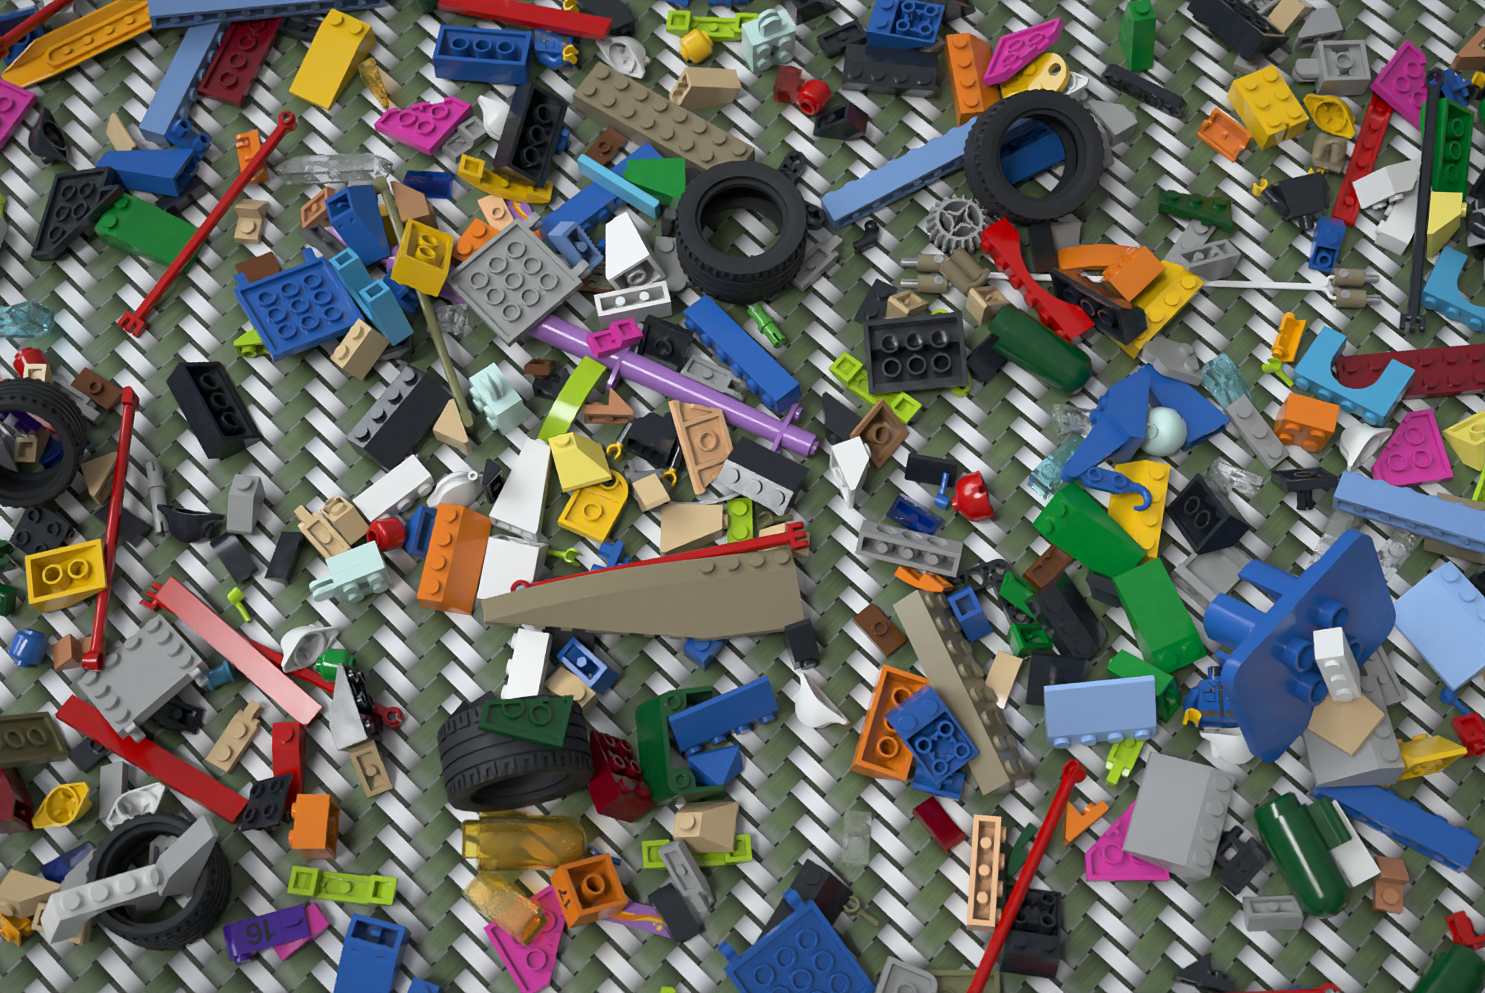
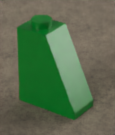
M1151 0L1127 2L1117 35L1129 71L1133 73L1153 68L1156 15Z
M685 158L627 160V169H623V179L659 200L661 205L676 210L681 194L685 192L686 188Z
M1123 649L1109 660L1106 669L1110 680L1154 675L1156 717L1167 724L1182 705L1174 677Z

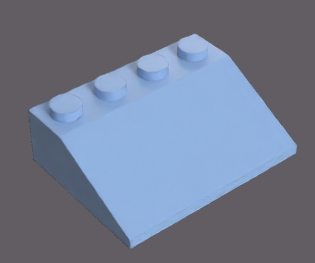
M1449 561L1428 574L1396 600L1393 605L1396 611L1394 626L1454 692L1485 672V597Z
M1154 675L1044 686V720L1048 747L1054 746L1057 749H1064L1074 744L1092 746L1097 742L1120 743L1124 739L1129 738L1144 741L1155 737L1156 704Z

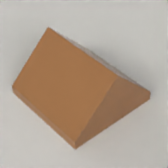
M880 398L852 431L850 439L859 436L862 443H866L870 449L871 458H869V464L876 469H880L907 437L909 432L885 400Z

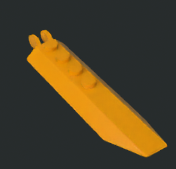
M117 0L35 39L1 74L2 79L21 88H26L152 29L147 0Z

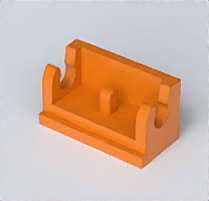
M1215 108L1211 112L1209 119H1205L1201 124L1196 137L1234 163L1248 148L1253 134L1218 108Z
M257 129L235 137L237 142L242 141L236 143L241 172L263 145ZM266 161L248 185L270 181Z

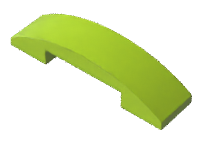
M669 10L666 32L684 37L692 30L698 29L700 31L704 30L712 42L742 40V24L758 19L759 13H736L735 18L694 17L691 11Z
M845 351L829 367V371L847 389L871 407L880 398L884 399L903 424L907 425L922 408V404L903 391L900 394L894 392L869 395L867 371L863 369L861 362Z
M587 356L582 359L554 402L537 439H541L549 444L548 438L571 433L569 432L571 426L592 390L597 388L607 370L606 366Z
M750 834L735 835L734 852L691 854L699 868L752 862ZM669 839L642 841L643 869L668 870L658 853V849L662 845L674 841L669 842Z
M293 866L287 893L350 904L393 906L399 879L378 875L362 876L321 871L318 868Z

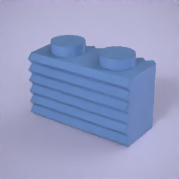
M561 221L548 234V237L572 268L584 259L590 265L589 269L592 270L603 259V255H600L598 248H595V244H592V240L586 237L587 233H584V229H581L578 222Z

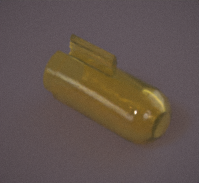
M526 811L479 812L478 819H464L460 825V831H462V857L465 859H476L477 871L557 870L560 865L582 860L587 849V834L583 826L575 818L565 815H527Z

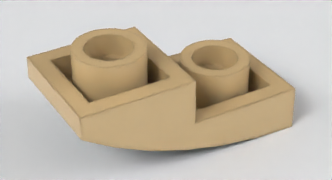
M999 650L985 683L995 695L994 702L996 706L1005 709L1024 659Z

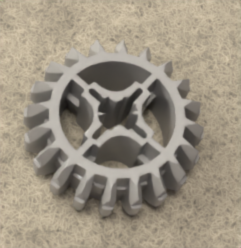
M954 194L952 199L945 196L943 202L937 200L935 207L930 209L926 220V231L929 233L930 241H934L935 248L942 246L943 253L950 250L952 254L956 249L962 247L965 251L972 254L974 248L980 249L981 232L990 226L991 219L987 217V209H982L983 205H980V203L975 204L974 197L967 200L965 194L961 198H957L956 194Z

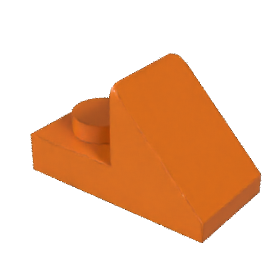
M1103 800L1097 805L1091 802L1081 811L1083 817L1069 801L1067 802L1063 811L1062 844L1065 848L1106 814L1109 807Z

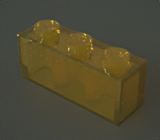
M483 868L461 893L470 906L524 946H527L548 922L543 913L545 908L536 899L528 900L525 898V893L518 886L513 885L510 887L507 885L506 879L495 871L492 874Z

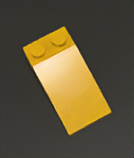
M332 8L320 25L290 87L289 93L330 111L376 43L372 26Z

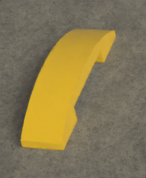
M462 154L457 175L472 186L491 195L523 203L550 202L554 182L546 180L544 188L508 182L491 172V169L484 168V160Z

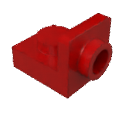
M1476 712L1452 718L1451 726L1462 742L1463 747H1466L1467 754L1463 757L1469 758L1484 755L1485 723Z
M1464 910L1444 917L1454 944L1464 945L1473 951L1485 948L1483 944L1485 942V935L1474 936L1473 923L1466 916Z

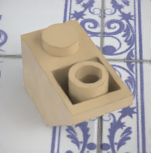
M340 495L328 499L324 503V507L319 510L340 536L350 545L365 535L369 529V526L355 507Z

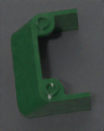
M712 686L670 690L640 704L636 709L635 720L641 775L651 790V798L655 804L652 807L724 800L723 785L696 788L693 773L686 768L672 769L667 718L686 710L687 705L700 704L712 699Z

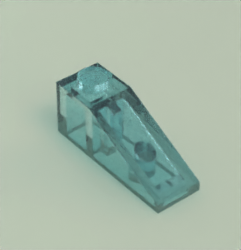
M34 300L1 308L0 338H37L51 334L54 326L55 311Z
M1226 353L1204 364L1201 370L1202 382L1223 409L1245 394L1258 411L1240 371Z
M1075 433L1031 472L1027 485L1043 499L1047 500L1064 482L1060 477V470L1084 439Z

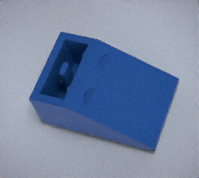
M876 0L866 31L867 46L912 49L934 45L945 6L914 0Z
M373 184L349 186L324 200L330 224L346 245L359 256L364 267H368L391 255L390 243L385 234L384 220L380 214L378 196L374 191Z
M928 684L884 715L935 785L979 754V751L934 689Z
M353 913L344 939L333 993H392L411 931L405 926Z

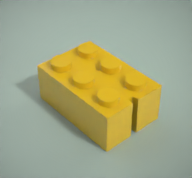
M1274 64L1236 79L1231 84L1227 98L1249 132L1253 134V138L1261 151L1279 144L1282 139L1286 141L1303 133L1309 117Z

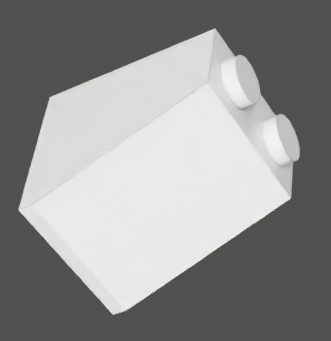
M627 212L615 217L606 224V278L616 291L656 283L667 277L644 234Z
M502 534L489 537L477 598L486 599L511 592V585L517 580H525L529 583L540 581L549 544ZM519 586L517 587L516 591L525 589V587Z

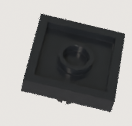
M648 314L644 321L642 329L644 336L639 342L637 354L680 374L686 364L694 332Z
M1322 467L1271 471V481L1287 492H1297V510H1306V507H1308V510L1313 509L1312 489L1338 486V477Z
M1032 651L1026 704L1044 706V686L1082 683L1085 658Z

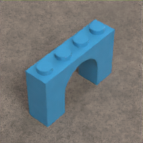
M1445 246L1438 255L1422 287L1421 305L1426 309L1445 315L1450 320L1460 322L1473 331L1485 334V307L1469 303L1462 297L1457 286L1459 273L1468 256Z
M350 247L329 259L330 264L356 307L393 346L404 341L406 337L414 333L391 289L380 278L375 282L372 281L361 259Z
M1324 326L1294 369L1293 382L1301 390H1309L1317 394L1321 400L1325 402L1331 401L1339 405L1343 411L1362 417L1368 424L1383 427L1412 384L1415 370L1392 359L1380 378L1373 385L1363 389L1347 388L1338 383L1331 373L1333 365L1346 348L1347 336Z

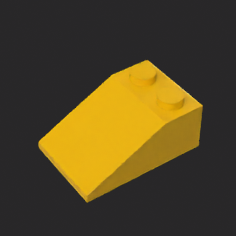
M408 218L390 279L395 280L400 285L415 288L423 294L437 297L448 275L454 236Z
M102 539L25 556L29 604L41 613L67 608L107 588Z
M1421 734L1412 737V741L1404 743L1402 739H1397L1405 764V769L1398 781L1440 773L1467 754L1466 747L1439 735L1428 737V734Z

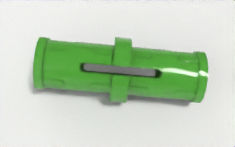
M753 304L758 313L751 306L747 313L758 325L760 333L766 335L775 349L780 348L781 345L776 338L783 345L786 343L787 338L776 326L774 318L767 315L761 304Z

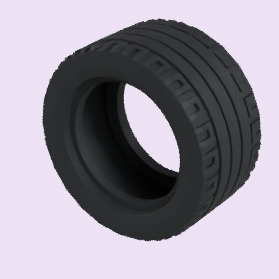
M1043 88L1039 90H1025L1001 99L989 106L987 110L981 113V116L977 117L976 122L971 126L972 129L968 132V138L965 140V147H963L964 155L962 159L964 164L962 165L965 169L964 176H966V183L969 184V190L973 193V197L977 198L978 203L983 205L984 209H987L991 215H996L998 219L1006 217L1009 222L1014 224L1049 222L1063 218L1066 215L1072 214V211L1078 210L1081 205L1086 203L1085 200L1091 197L1090 194L1096 190L1095 187L1099 184V177L1102 176L1103 160L1105 159L1101 131H1099L1098 124L1095 122L1094 117L1089 114L1088 109H1085L1084 105L1078 103L1075 98H1070L1068 94L1064 95L1060 91L1055 92L1052 89L1046 90ZM1019 119H1034L1045 123L1057 134L1064 148L1065 165L1063 174L1057 185L1040 198L1030 197L1017 191L1007 181L1001 168L1000 148L1002 140L1009 128Z
M728 161L702 171L686 186L676 209V249L680 267L683 269V273L687 275V279L699 291L721 302L751 304L765 301L779 294L787 288V285L792 283L793 278H796L805 256L808 211L801 192L792 183L791 179L787 178L782 172L769 165L754 161ZM742 208L757 211L769 218L777 227L780 237L767 251L756 256L742 258L732 257L716 250L704 237L703 230L716 215L727 210Z
M533 695V696H522V697H516V698H520L521 700H525V699H538V697H544V696H549V698H559V697H564V696H559V695ZM576 700L572 702L561 750L477 730L484 705L455 715L447 720L437 733L447 800L455 809L461 811H505L548 802L584 787L591 781L595 772L582 707Z

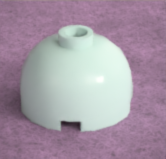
M1168 407L1148 409L1145 440L1139 448L1147 454L1157 457L1171 456L1185 443L1187 428L1184 419H1181L1176 410Z

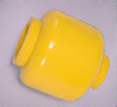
M694 29L680 39L682 48L679 52L686 62L691 60L697 64L712 53L711 47L714 44L704 30Z

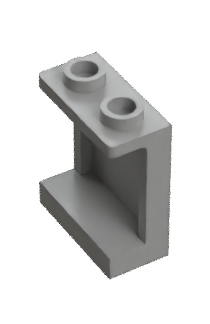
M1234 546L1202 555L1193 552L1182 564L1180 563L1173 570L1170 579L1206 611L1210 603L1220 592L1227 594L1240 580L1238 573L1250 562V558L1244 551L1238 550Z

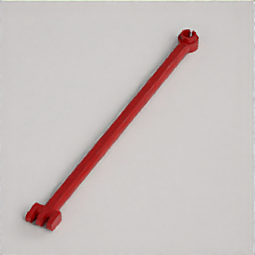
M53 0L2 37L0 36V60L9 54L8 48L74 0Z
M283 111L279 114L277 127L133 315L128 311L123 314L117 323L120 328H125L126 332L132 333L136 338L141 337L148 328V325L143 322L284 136L288 132L296 130L299 122L294 113Z
M131 386L123 388L121 403L124 406L104 545L107 588L98 592L91 646L89 652L84 653L82 657V666L89 671H101L103 668V647L135 412L139 410L140 398Z
M800 521L786 524L787 532L531 583L525 580H517L511 585L510 590L513 592L519 586L529 588L564 579L630 567L748 553L790 544L791 551L808 548L809 542L807 540L797 541L807 537L806 531L795 532L805 528L804 522Z
M156 582L151 584V587L158 592L163 587ZM147 590L145 596L152 599V602L150 603L142 599L139 603L155 613L160 607L173 613L155 597V593ZM241 634L282 669L281 664L284 655ZM308 667L289 672L332 695L334 693L335 682H325L320 673ZM374 701L375 709H373L376 717L382 719L389 729L396 730L402 727V724L397 719H388L391 713H396L397 718L405 722V716L399 708H387Z
M1077 759L1069 760L1062 769V782L967 993L983 992L1076 783H1081L1087 776L1085 766Z

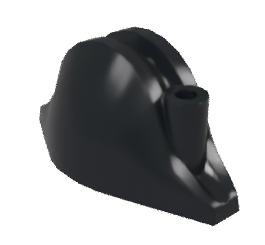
M43 107L36 124L29 133V149L34 155L41 157L45 165H48L55 159L68 162L66 138L50 109Z
M157 504V509L167 520L172 536L184 543H193L202 538H212L214 523L224 519L226 514L194 511Z

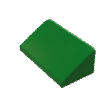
M1007 571L999 594L1036 620L1024 601L1038 590L1013 572Z

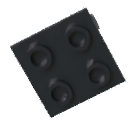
M44 505L35 508L32 506L24 511L9 542L27 555L58 549L63 539H72L74 537L75 531L70 523Z
M292 773L253 782L240 831H261L263 828L278 827L281 823L287 825L294 820L292 819L291 810L285 807Z

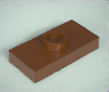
M608 127L584 155L606 168L628 143L627 137Z
M531 359L524 365V374L545 378L555 370L556 361Z
M86 367L70 384L91 398L97 406L108 413L112 412L122 398L121 389Z
M1052 544L1024 572L1022 577L1039 590L1060 574L1074 558Z
M870 603L852 619L855 625L886 658L906 643V638L873 603Z

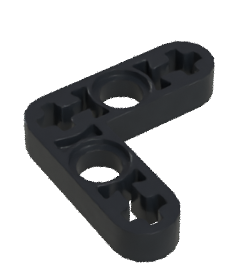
M791 151L786 155L777 170L785 174L796 185L805 171L806 157L800 151ZM796 160H799L800 163H796V164H795V166L793 167V172H792V171L790 170V169H791V166H792V162H795ZM804 200L808 211V229L812 231L820 230L825 224L824 210ZM815 215L818 216L819 219H815L814 222L811 221V218H814Z
M994 559L956 574V577L948 576L945 578L954 587L961 585V579H963L964 585L958 587L956 591L968 585L971 586L974 594L993 588L1010 626L1013 624H1030L1032 617L1018 607L1019 614H1025L1023 622L1019 619L1015 620V605L999 594L1006 572H1013L1006 560ZM996 567L1000 570H1005L1001 577L998 573L991 575L990 582H988L987 575L993 573ZM973 574L979 575L983 583L979 586H973L968 580L969 576ZM945 591L941 593L947 597L948 595L952 594V591Z

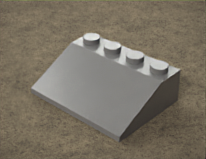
M1360 676L1361 693L1375 704L1386 717L1353 757L1310 732L1308 726L1301 733L1316 787L1396 784L1403 773L1405 764L1376 676Z
M1150 752L1122 851L1194 883L1210 877L1236 777L1211 766Z

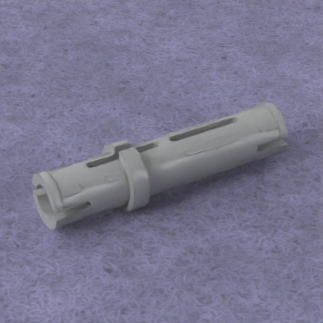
M151 461L145 464L148 477L146 488L151 497L155 535L163 537L162 526H164L165 536L171 533L165 516L157 509V504L167 505L165 494L167 483L163 480L162 463L154 461L155 471H153Z

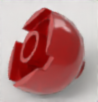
M980 470L963 476L955 486V497L951 498L955 512L960 511L963 517L971 522H984L994 519V509L990 503L989 493Z

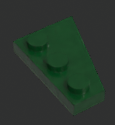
M1159 190L1158 211L1182 219L1193 217L1200 220L1201 225L1210 227L1211 224L1223 227L1222 232L1230 234L1232 229L1231 200L1223 197H1206L1197 193L1186 194L1175 190Z
M564 695V697L559 698L544 696L538 697V699L525 700L520 698L485 700L477 730L561 750L574 695Z

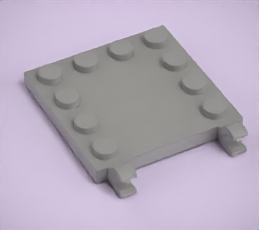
M536 212L531 213L523 222L517 217L451 271L445 279V283L508 347H511L583 286V282L580 279L586 278L591 273L590 265L584 259L570 270L533 233L543 226V223L540 221L542 218Z
M159 613L155 618L149 620L136 634L129 637L117 650L106 656L101 671H89L77 684L122 739L131 735L138 743L146 736L138 726L193 679L201 688L210 680L202 673L208 667L205 662Z

